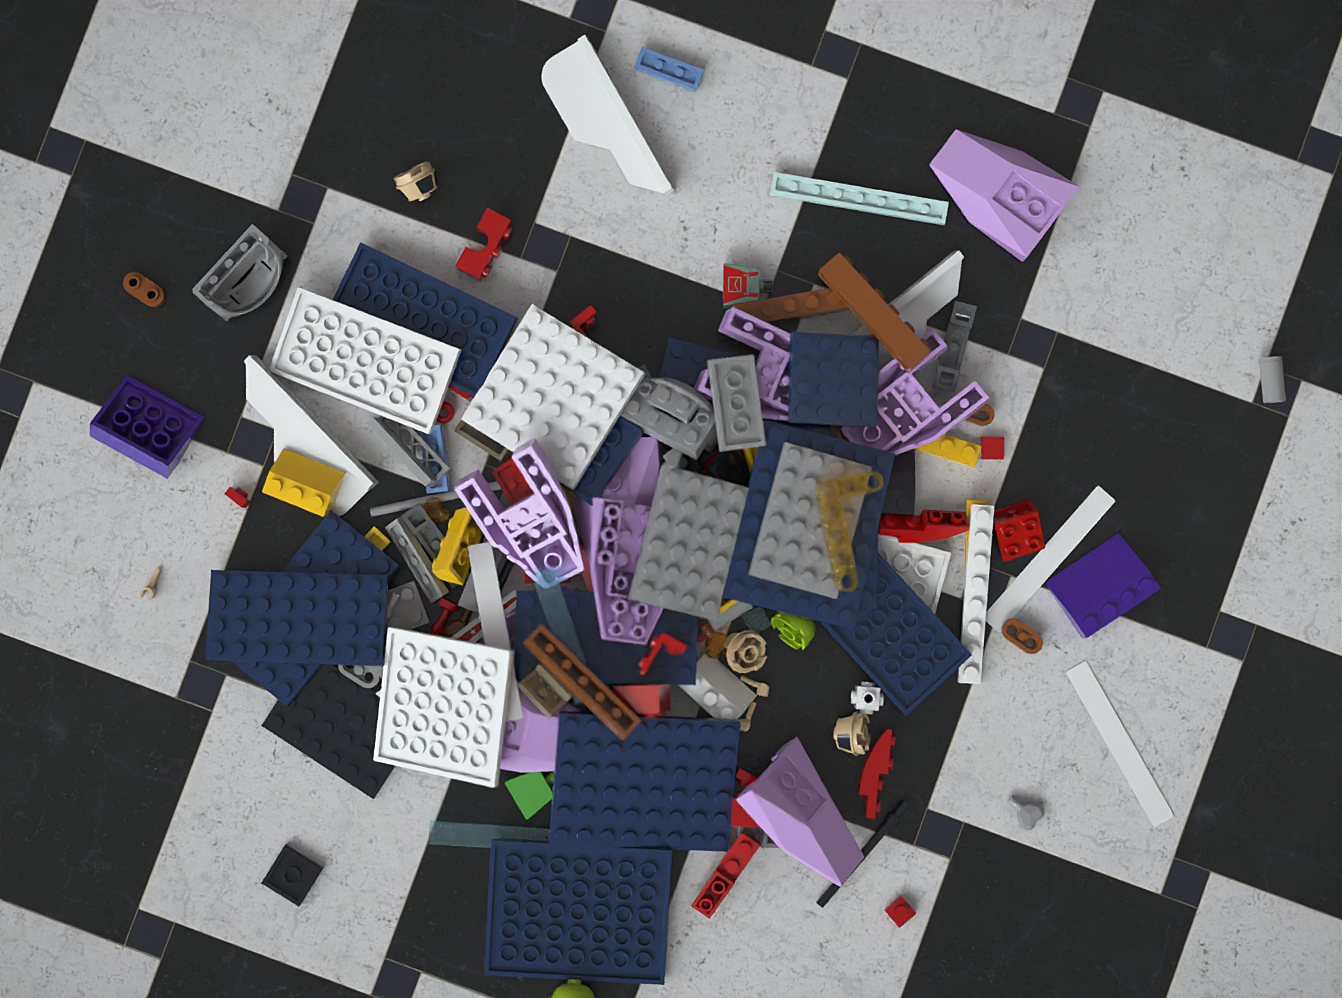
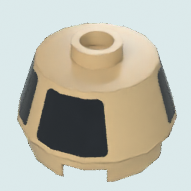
M427 161L394 177L397 184L396 189L408 201L415 199L422 201L430 197V192L438 188L435 168H432L430 162Z
M753 630L736 631L726 638L723 644V654L734 671L738 673H748L752 670L757 671L763 666L767 658L765 655V645L767 644L760 634Z
M857 711L838 718L836 727H834V739L839 750L854 756L866 754L865 750L869 751L871 734H868V727L866 723H870L867 714H860Z

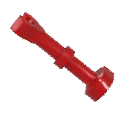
M441 597L437 604L443 610L436 623H433L430 627L432 629L430 634L438 636L442 634L443 627L451 612H457L460 607L457 603L446 597Z

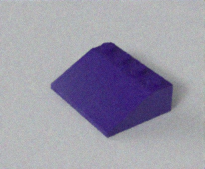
M126 375L90 422V437L168 479L181 461L204 417Z
M1119 533L1044 582L1081 638L1090 637L1161 589L1148 568Z

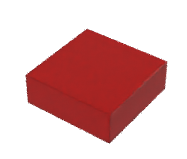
M981 437V460H1004V437Z

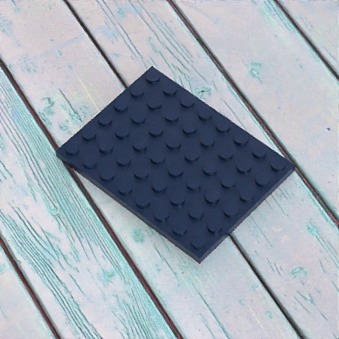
M764 420L763 428L766 446L757 447L747 487L749 489L722 597L854 629L895 453ZM784 442L872 467L837 599L748 575Z
M559 711L549 845L728 851L740 733L739 719L677 716L644 718V715H636L641 722L626 738L621 740L593 712Z
M492 839L484 975L664 985L672 849L549 845V842Z

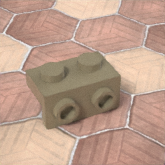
M542 662L518 684L519 689L548 719L559 711L573 696L571 690Z

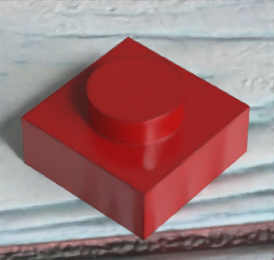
M229 487L224 493L241 508L246 509L251 503L247 499L249 494L240 487L236 489Z
M899 896L884 909L899 928L916 914L902 896Z

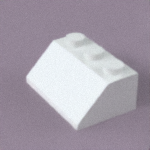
M708 651L696 662V685H678L709 714L719 719H738L757 696Z

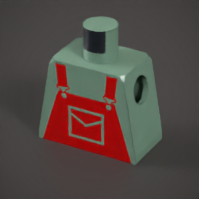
M728 263L723 264V308H732L736 304L759 301V293H772V280L759 279V269Z

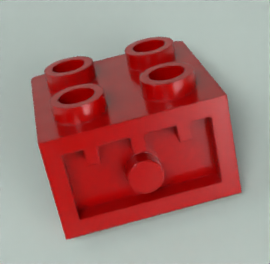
M590 305L570 321L571 328L587 337L582 330L588 331L596 324L597 312Z
M513 458L491 471L511 506L535 493Z
M1030 499L994 510L993 527L996 531L1001 557L1004 562L1045 549L1038 511Z
M663 632L661 635L656 634L650 645L654 649L650 655L645 654L639 665L642 668L640 673L645 675L648 672L663 643L666 645L665 650L676 656L679 652L683 654L688 645L666 632Z

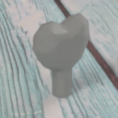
M1014 795L1008 800V803L1017 810L1018 822L1021 828L1025 830H1032L1035 827L1036 821L1044 816V809L1039 804L1031 802L1023 804Z

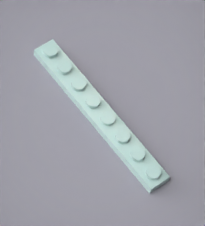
M778 172L773 173L770 195L939 225H945L949 203Z

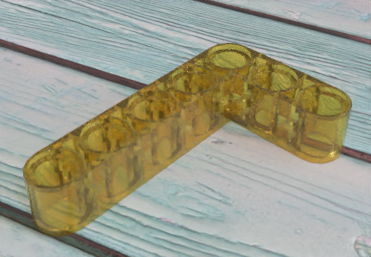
M876 471L820 482L815 488V497L833 583L842 592L854 590L858 585V577L841 499L880 490L883 486V477ZM868 476L875 478L876 485L874 488H870L867 485L866 480ZM847 480L851 481L854 485L851 493L847 492L844 488ZM824 485L830 486L832 494L828 498L822 494ZM830 507L836 510L837 515L834 520H830L827 517V510ZM834 530H838L841 533V540L838 543L834 542L831 538ZM840 552L846 556V561L843 565H839L836 561V556ZM844 575L849 576L851 580L847 588L841 584V578Z

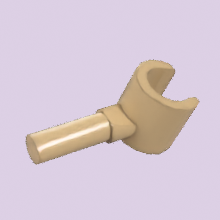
M155 570L149 585L141 589V597L145 595L146 590H149L151 593L149 600L156 596L155 585L161 570Z
M744 675L741 676V681L757 687L756 695L768 696L770 688L767 684L753 681Z
M751 702L746 719L738 718L740 720V731L746 732L749 730L751 716L757 703Z

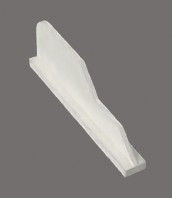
M583 35L577 39L578 42L551 57L543 67L542 82L573 139L577 142L611 150L630 185L667 195L675 191L589 38Z
M959 250L949 254L888 304L893 305L900 313L898 316L903 322L908 321L915 329L913 333L919 339L925 335L927 320L958 295L961 263L964 258ZM864 324L851 334L874 336ZM880 342L878 372L895 359Z
M249 355L243 361L246 364V400L274 427V463L283 448H286L345 472L346 474L332 511L339 516L347 513L378 483L377 479L274 373L269 371V368L257 355Z

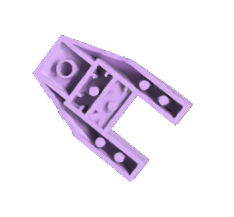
M734 307L726 310L718 331L761 351L755 364L762 418L788 421L790 333ZM705 369L700 372L694 389L713 402L709 369Z
M931 329L922 336L930 345L929 350L931 353L914 370L908 373L896 359H893L878 372L877 427L843 426L841 431L852 443L897 455L936 441L978 411L990 399L978 383L974 381L945 405L938 408L914 378L918 372L948 349L936 331Z
M533 438L517 447L512 458L535 492L534 494L504 509L479 469L459 479L454 489L493 547L499 548L507 555L506 557L510 561L516 562L525 570L524 572L547 590L583 571L585 566L568 500L548 456L537 439Z

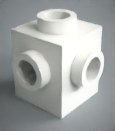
M861 682V686L855 685V690L851 691V704H854L855 709H860L859 713L873 714V710L879 711V706H883L884 693L880 692V688L875 687L873 682ZM867 694L872 696V701L869 703L864 701V697Z

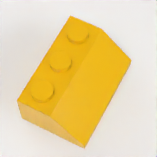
M283 448L268 473L262 492L325 517L333 509L346 473Z
M467 507L456 510L454 516L449 520L447 534L442 539L440 552L432 564V572L438 579L459 585L464 584L471 566L467 547L479 544L483 535L482 530Z

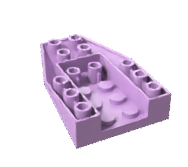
M957 129L929 164L967 220L1022 262L1028 257L1080 187L1023 151Z
M640 437L600 498L651 507L662 466L663 443L653 437ZM572 493L573 512L591 567L593 506Z
M593 498L591 573L602 639L646 645L663 610L662 607L628 599L651 510L650 506L604 498Z
M518 687L523 718L505 722L500 769L516 772L554 771L559 711H582L567 702L548 719Z
M796 736L777 751L771 758L773 762L755 782L745 788L736 801L782 851L836 885L842 886L862 861L864 855Z

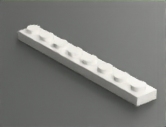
M971 504L970 528L968 533L960 642L972 656L958 668V683L981 684L994 505Z

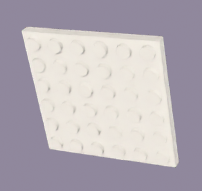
M532 304L488 374L485 383L479 389L461 419L512 452L520 445L536 438L548 456L558 481L574 490L645 373Z
M388 627L374 761L490 787L498 786L514 650L403 628Z

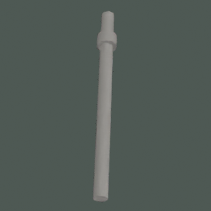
M497 481L488 483L492 491L501 489ZM456 490L373 507L370 508V513L373 517L411 509L419 503L421 506L458 499L460 496Z

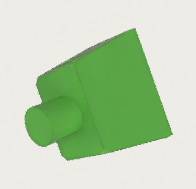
M554 771L546 775L543 772H526L505 782L526 820L552 799Z

